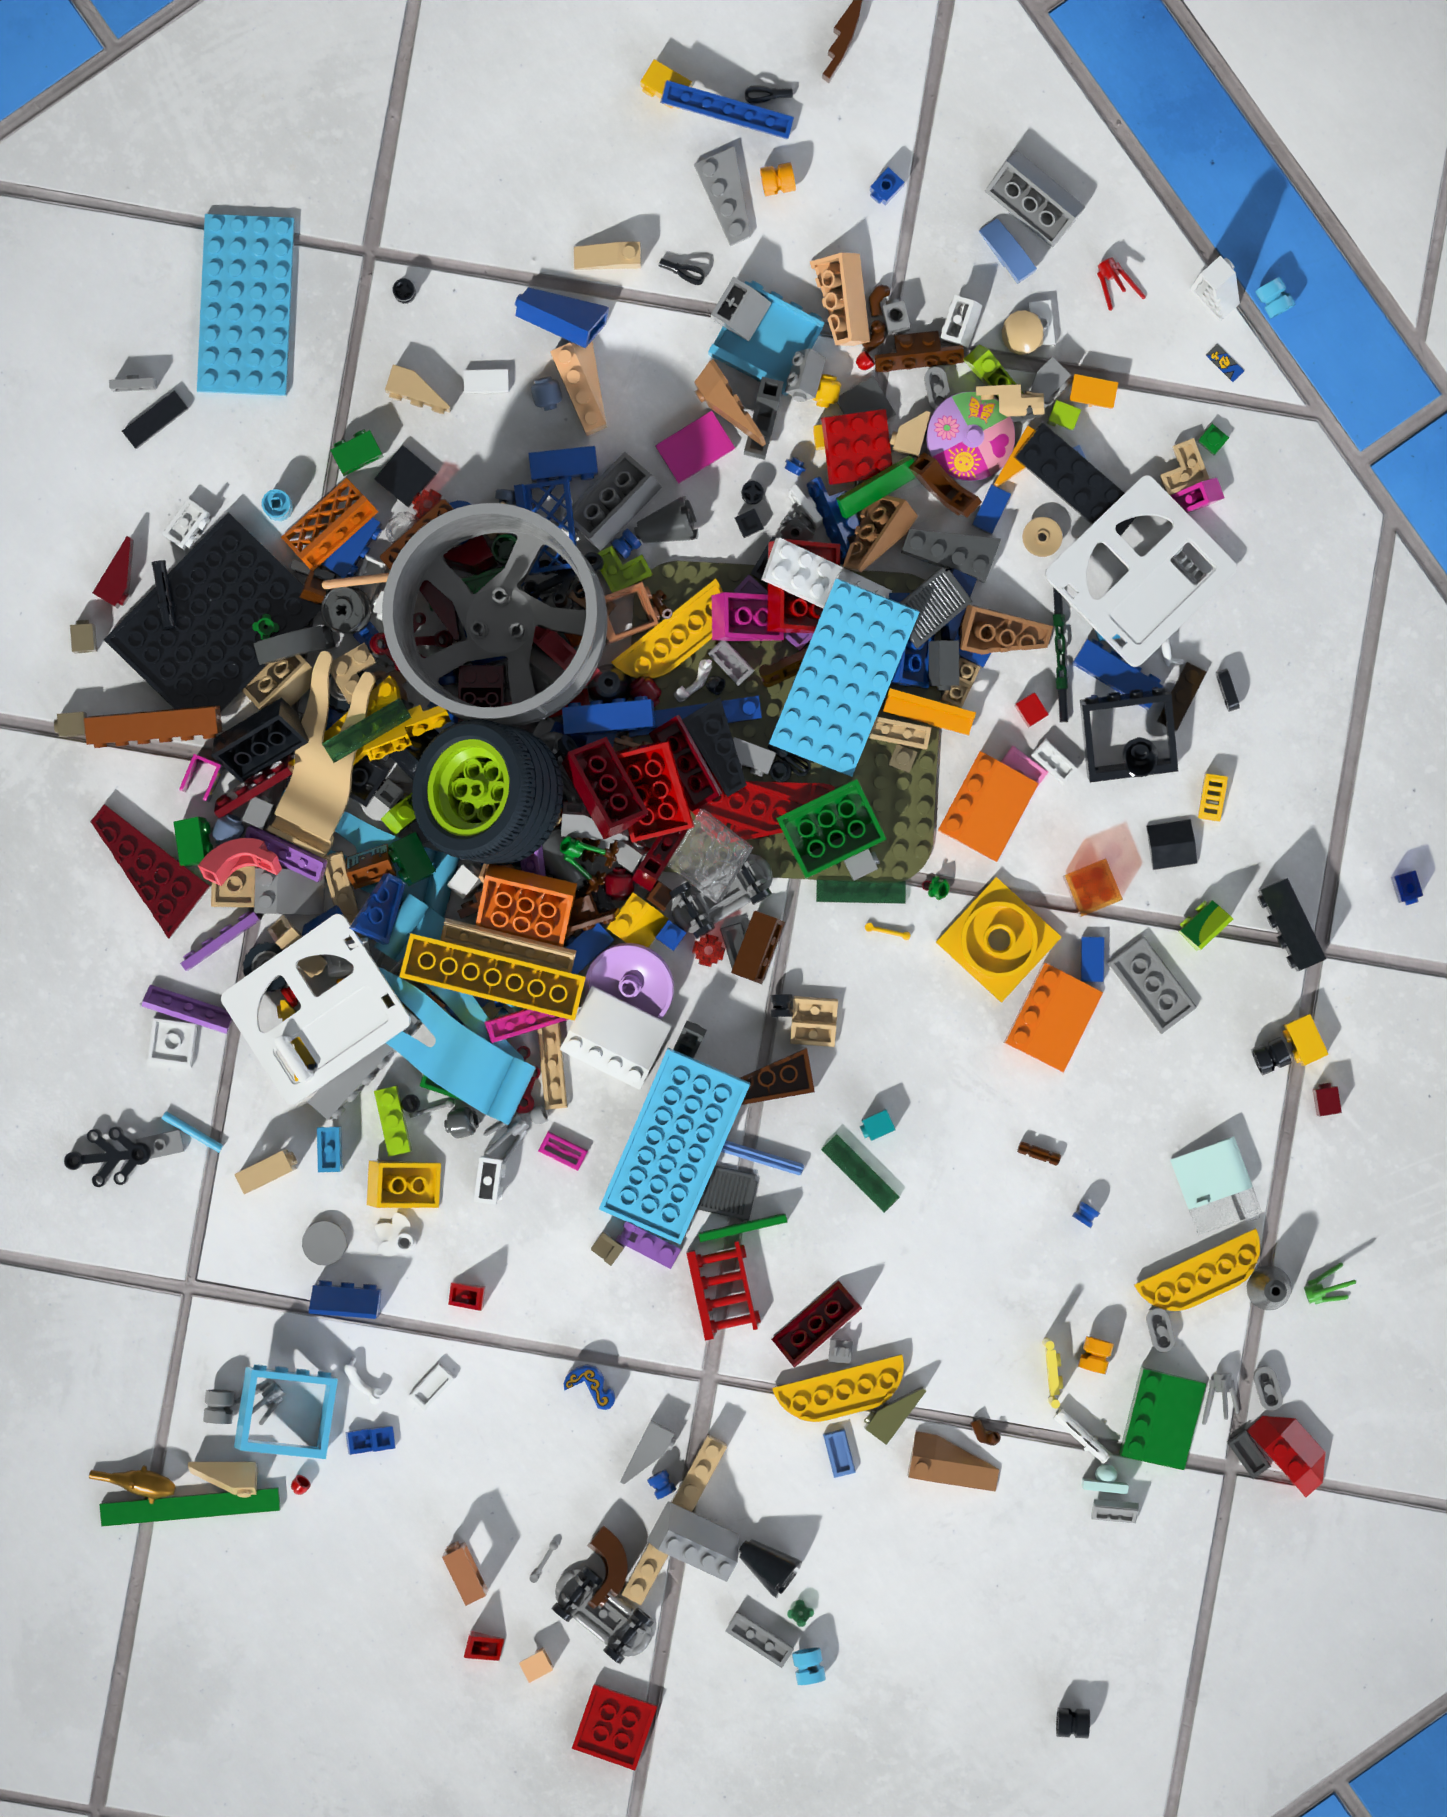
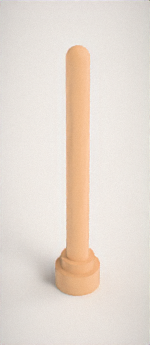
M389 573L325 580L322 582V587L324 589L387 582Z

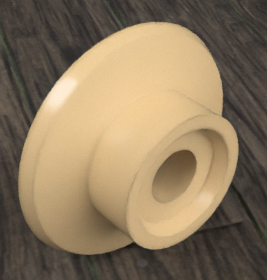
M1038 517L1031 520L1023 530L1024 546L1031 554L1038 557H1047L1054 554L1062 543L1060 526L1054 520L1047 517ZM1044 534L1046 536V540L1040 541L1038 539V535Z

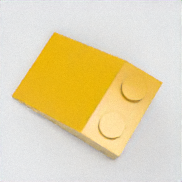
M369 1160L367 1205L376 1208H439L441 1163Z

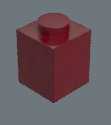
M1331 1082L1318 1084V1089H1313L1317 1116L1342 1113L1338 1086H1331Z

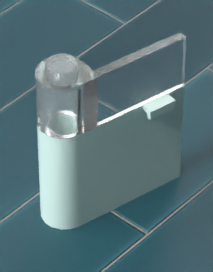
M1234 1136L1170 1159L1198 1235L1244 1219L1247 1222H1251L1260 1218L1259 1214L1262 1213V1209Z

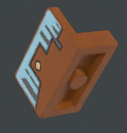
M388 844L346 857V874L354 889L379 882L383 874L396 876V869L388 854Z

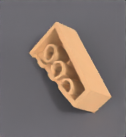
M841 252L810 261L811 268L815 269L817 274L815 279L817 287H821L823 293V306L827 308L829 313L828 322L835 345L856 346L870 342L860 254Z
M591 341L586 348L570 342L550 351L586 436L607 428L593 342Z

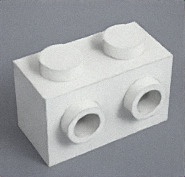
M954 295L953 301L949 306L946 322L942 327L941 338L949 343L969 348L982 305L974 300Z
M479 1157L474 1202L496 1205L498 1200H502L503 1187L500 1186V1179L505 1178L506 1165L502 1164L503 1159Z

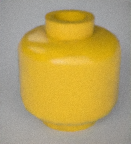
M828 374L821 375L816 398L812 399L817 401V406L829 408L830 404L838 402L841 383L837 380V377Z

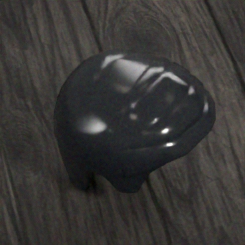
M1137 737L1130 740L1123 748L1124 764L1132 776L1146 777L1155 770L1158 763V750L1150 740Z

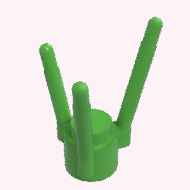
M1339 1263L1317 1278L1307 1281L1308 1286H1305L1304 1290L1309 1304L1315 1302V1305L1323 1302L1340 1301L1349 1298L1348 1295L1325 1297V1293L1356 1284V1280L1323 1288L1322 1283L1317 1285L1318 1282L1343 1267V1263Z

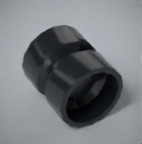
M1281 1037L1269 1041L1268 1046L1262 1044L1251 1049L1254 1061L1262 1076L1274 1071L1276 1066L1282 1068L1292 1063L1289 1052Z
M1057 1708V1737L1069 1738L1074 1734L1075 1738H1089L1090 1709H1076L1075 1712H1072L1071 1708Z

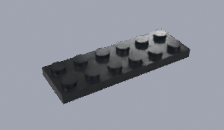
M1044 423L1038 426L1014 456L1020 464L1091 525L1125 494ZM1136 517L1117 524L1116 532L1121 536Z

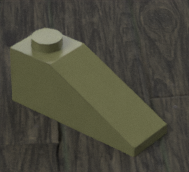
M920 1387L878 1408L875 1413L871 1411L864 1420L866 1423L864 1428L887 1445L926 1393V1389Z

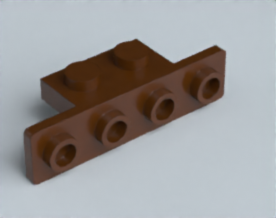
M939 331L894 335L896 353L875 355L876 372H889L963 363L964 348L962 345L941 348Z
M442 499L380 555V559L391 570L402 548L419 529L438 516L454 510V508L446 499Z
M591 893L574 898L566 937L574 934L575 930L581 928L583 931L594 928L597 923L603 922V924H608L615 921V917L620 913L619 907L599 913Z

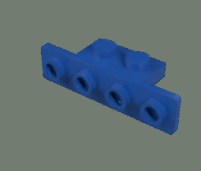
M819 476L806 484L808 493L816 504L818 513L823 518L822 522L826 529V535L831 543L840 544V564L843 565L850 547L847 538L856 535L855 529L856 526H860V521L857 514L847 519L842 517L836 498L847 491L829 496Z

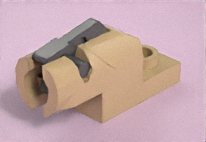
M1021 384L976 386V396H981V400H993L994 395H999V413L1011 417L1013 422L1044 415V393L1025 391L1024 394H1021Z

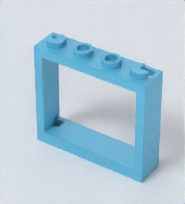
M254 1364L253 1368L246 1367L234 1448L240 1451L326 1459L338 1379L332 1377L331 1373L318 1371V1375L310 1374V1370L297 1369L296 1372H289V1368L275 1366V1370L267 1369V1366L262 1364ZM257 1377L326 1385L317 1447L248 1440Z

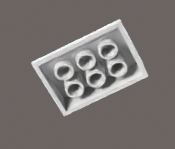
M591 986L560 1050L640 1090L672 1025L603 990Z

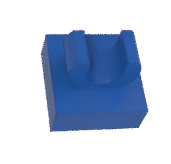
M369 621L367 626L361 631L354 633L353 637L360 645L365 643L370 651V639L379 631Z

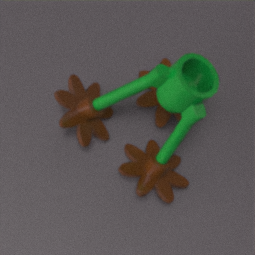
M567 836L562 840L560 852L565 854L564 860L570 862L587 878L588 884L583 887L586 890V895L592 891L597 892L599 889L598 885L605 883L603 879L606 876V872L601 874L600 871H597L595 876L593 874L590 875L574 858H578L584 853L582 862H585L588 858L590 862H593L594 854L601 853L604 857H607L605 866H608L610 869L613 861L617 860L615 855L619 851L617 840L614 843H610L609 849L598 848L601 843L599 839L593 840L589 838V841L582 839L581 842Z

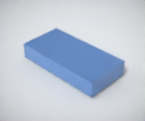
M845 1428L824 1433L823 1436L834 1478L856 1473Z

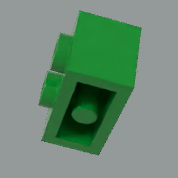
M365 429L353 435V439L347 442L345 439L335 443L333 445L334 448L330 450L343 476L384 457L370 430L367 432Z
M203 817L174 821L180 866L199 865L203 858L214 849L209 838L211 832L209 822Z

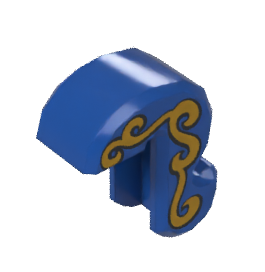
M589 1364L581 1365L572 1369L567 1374L563 1383L564 1391L585 1381L598 1409L608 1410L613 1406L615 1402L614 1390L611 1387L606 1391L603 1389L604 1376L596 1366Z

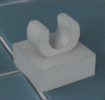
M830 1339L828 1362L851 1364L853 1341Z

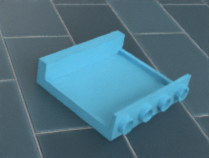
M745 281V284L755 289L772 304L750 341L722 327L714 344L711 345L708 355L760 383L762 377L784 382L781 394L787 396L788 393L785 392L793 364L792 359L797 351L813 348L824 327V322L821 321V316L813 312L807 314L802 311L803 307L797 303L791 302L788 304L783 301V297L773 291L768 293L762 290L763 286L759 283Z

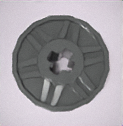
M333 588L325 595L322 601L321 614L323 621L334 632L350 634L359 632L367 626L371 618L372 607L370 599L359 588Z

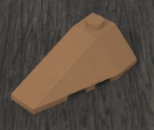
M712 359L694 382L697 390L694 391L701 403L705 401L709 408L761 446L766 445L765 439L749 413L744 411V406L737 394H732L733 390L728 384V380L714 359Z
M886 495L862 510L860 515L862 520L860 526H856V538L850 544L843 567L857 572L864 571L907 534L918 515L905 499Z
M969 604L966 607L958 629L959 647L961 650L977 654L1048 648L1053 626Z
M915 1431L907 1474L908 1478L996 1491L999 1475L998 1468L938 1435Z

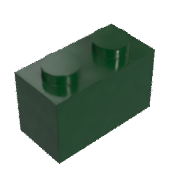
M416 832L391 843L389 846V857L393 863H397L400 869L398 871L399 876L404 883L407 882L408 886L436 872Z

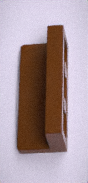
M754 911L731 973L762 985L785 922Z

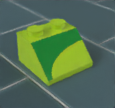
M1213 900L1208 903L1203 901L1195 909L1198 912L1192 918L1190 916L1186 917L1179 924L1182 928L1178 932L1196 951L1202 950L1233 920Z

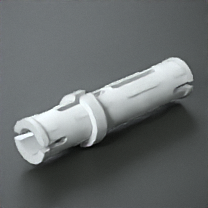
M1063 1408L1053 1417L1054 1420L1084 1446L1083 1449L1086 1452L1089 1450L1102 1464L1110 1458L1112 1453L1097 1441L1098 1438L1086 1431Z

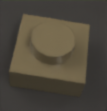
M896 744L889 766L910 773L917 752Z

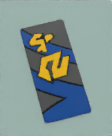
M1218 344L1206 354L1232 382L1244 372Z

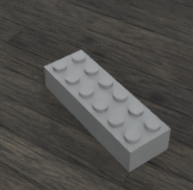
M402 1003L411 1018L409 1027L403 1030V1032L413 1036L421 1027L418 1024L420 1019ZM386 1043L321 1087L308 1103L327 1120L332 1118L338 1119L346 1110L343 1106L347 1102H353L360 1095L361 1092L358 1089L362 1085L368 1086L376 1077L373 1073L377 1068L383 1069L391 1060L388 1056L393 1051L395 1053L397 1051Z

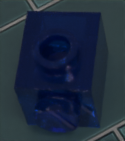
M1416 870L1391 877L1398 903L1405 902V905L1419 902L1418 897L1423 896Z

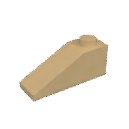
M613 242L574 247V270L641 268L640 242Z
M188 1462L191 1474L243 1498L257 1495L258 1468L256 1462Z

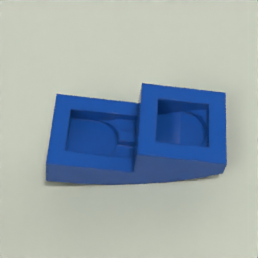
M393 1426L345 1432L349 1455L396 1448Z

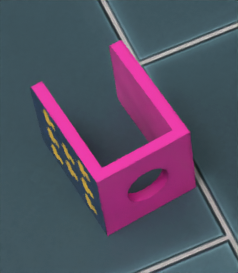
M193 754L179 790L186 792L199 760L216 766L203 800L210 802L224 767Z

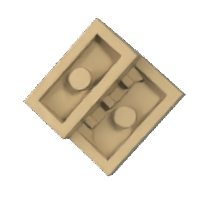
M794 996L790 1044L835 1047L838 999Z

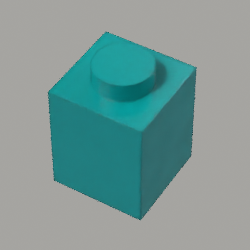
M886 1109L863 1119V1125L860 1126L864 1138L869 1137L871 1141L896 1130Z

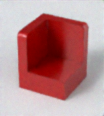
M1032 693L1014 705L1028 728L1049 715L1036 693Z

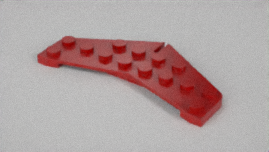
M705 761L722 792V796L692 811V813L720 843L727 823L731 824L725 844L783 833L776 818L833 791L835 786L825 783L746 781L747 786L727 797Z

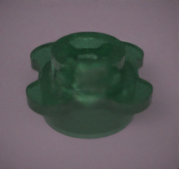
M797 1600L793 1609L787 1612V1616L790 1619H794L799 1627L805 1626L809 1617L814 1615V1610L808 1608L803 1600Z

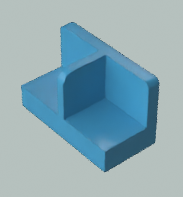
M341 1126L317 1127L318 1172H341L343 1170Z

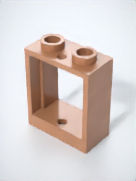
M643 582L604 596L607 604L637 592L648 622L615 634L608 617L606 645L654 628L659 624L657 621L660 619L656 607L652 608L649 600L652 599L651 592L648 586L644 587Z
M459 1541L448 1545L442 1558L465 1606L485 1597L488 1588L466 1543L459 1544Z

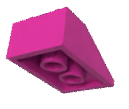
M730 592L712 595V640H784L783 632L767 631L768 595Z

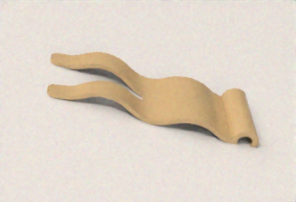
M328 651L320 652L312 671L309 699L301 721L309 743L295 750L293 774L274 813L276 819L267 829V831L321 858H324L329 853L334 842L333 833L348 804L354 759L364 731L369 697L375 683L373 673L365 672L362 674L353 692L345 722L332 748H327L323 740L329 712V673L333 660L332 654Z

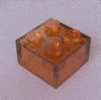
M1106 858L1062 876L1079 917L1123 900Z

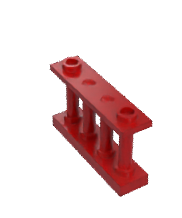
M739 1240L734 1241L736 1248L703 1256L701 1254L696 1255L695 1250L686 1252L705 1341L714 1339L713 1334L717 1333V1330L752 1323L753 1330H757V1324L761 1323L759 1311H754L743 1263V1258H747L744 1244L740 1245ZM738 1257L740 1271L707 1278L700 1275L699 1268L703 1267L704 1264ZM743 1280L744 1293L712 1300L705 1298L704 1290L708 1289V1286ZM745 1301L748 1303L750 1312L748 1315L716 1322L715 1320H710L709 1311H713L712 1308Z

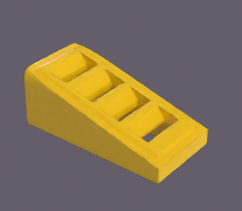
M1204 774L1198 813L1199 819L1220 822L1228 777ZM1209 781L1221 783V786H1210ZM1208 790L1219 792V796L1208 795L1207 792ZM1206 799L1218 801V805L1207 804ZM1204 809H1215L1217 812L1216 814L1206 813Z

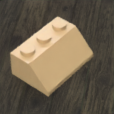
M301 655L269 663L242 692L259 710L281 697L292 706L311 688L313 667Z

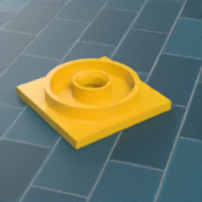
M995 877L936 943L1002 1003L1062 937L1001 880ZM998 928L1004 929L1010 936L1009 946L1002 951L993 949L988 941L990 933Z

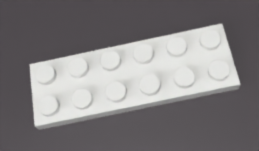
M780 537L775 539L761 579L821 608H824L836 578L888 599L889 593H892V590Z

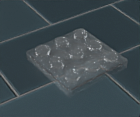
M701 809L693 821L695 827L687 831L667 865L713 902L720 903L754 847L709 812Z

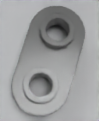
M939 367L928 369L924 382L929 405L935 410L938 406L935 401L936 398L941 397L945 400L951 395L945 371ZM938 376L939 382L933 383L931 377Z
M1153 1308L1146 1316L1152 1344L1156 1350L1168 1352L1175 1345V1337L1169 1315L1164 1309ZM1155 1315L1161 1316L1159 1323L1154 1322L1153 1318ZM1162 1336L1167 1338V1342L1164 1345L1159 1343V1339Z
M1261 1366L1253 1374L1257 1394L1261 1405L1267 1410L1274 1411L1279 1409L1283 1403L1281 1389L1275 1371L1270 1367ZM1263 1373L1268 1374L1266 1381H1261L1260 1379ZM1269 1395H1274L1275 1399L1272 1403L1267 1402Z

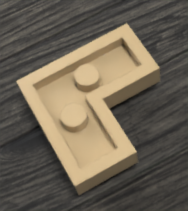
M1194 438L1172 447L1180 467L1160 475L1164 489L1169 495L1210 479Z
M365 643L336 658L331 664L330 674L348 704L351 703L353 692L360 680L358 673L376 663Z

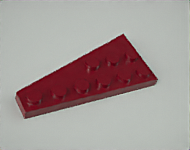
M104 804L90 822L153 914L155 920L163 929L167 938L170 939L211 886L185 866H180L179 861Z

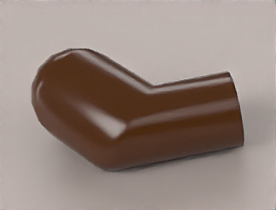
M880 284L876 286L870 294L868 300L871 317L882 315L880 302L884 297L890 295V288L887 285Z
M874 320L871 323L870 342L862 344L867 353L878 347L885 340L886 328L880 320Z
M657 590L655 594H652V603L657 608L659 615L669 619L673 614L672 610L663 603L667 596L661 590Z
M981 1419L970 1423L980 1443L994 1446L1000 1442V1434L984 1429Z

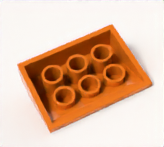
M980 751L942 821L938 832L997 862L1039 783Z
M489 864L484 879L476 926L563 947L577 883Z
M1043 963L1004 1043L1064 1073L1103 992L1047 963Z

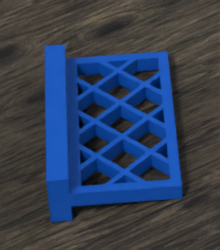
M568 478L527 485H514L516 506L535 513L540 508L548 515L546 519H554L560 524L558 526L560 529L564 527L569 531V538L576 545ZM563 484L564 494L558 499L551 492L556 485ZM540 488L545 492L539 502L532 498V489ZM548 496L557 502L550 512L542 507ZM560 505L566 509L567 513L562 522L554 516ZM544 545L529 575L571 569L572 567L569 564H563L559 560L561 555L558 553L556 556L552 555L547 551L549 546ZM545 552L553 560L547 567L540 568L539 559Z

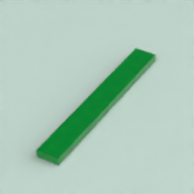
M279 1487L257 1489V1495H251L247 1498L238 1497L230 1492L158 1498L155 1499L153 1504H150L149 1499L99 1504L101 1527L281 1510Z

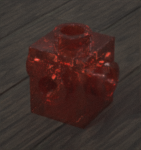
M425 489L422 493L418 492L412 501V504H414L413 510L416 512L415 516L421 519L442 500V495L433 489H430L429 492ZM425 501H431L432 506L430 508H425Z
M706 934L705 938L700 937V941L695 940L692 953L696 954L695 959L699 960L698 964L712 967V963L717 964L718 960H723L725 948L721 947L722 942L718 941L719 937ZM707 946L713 948V953L710 955L704 952Z

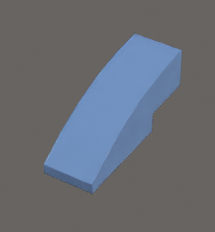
M997 218L979 230L988 246L1003 267H1006L1017 284L1036 272V266Z

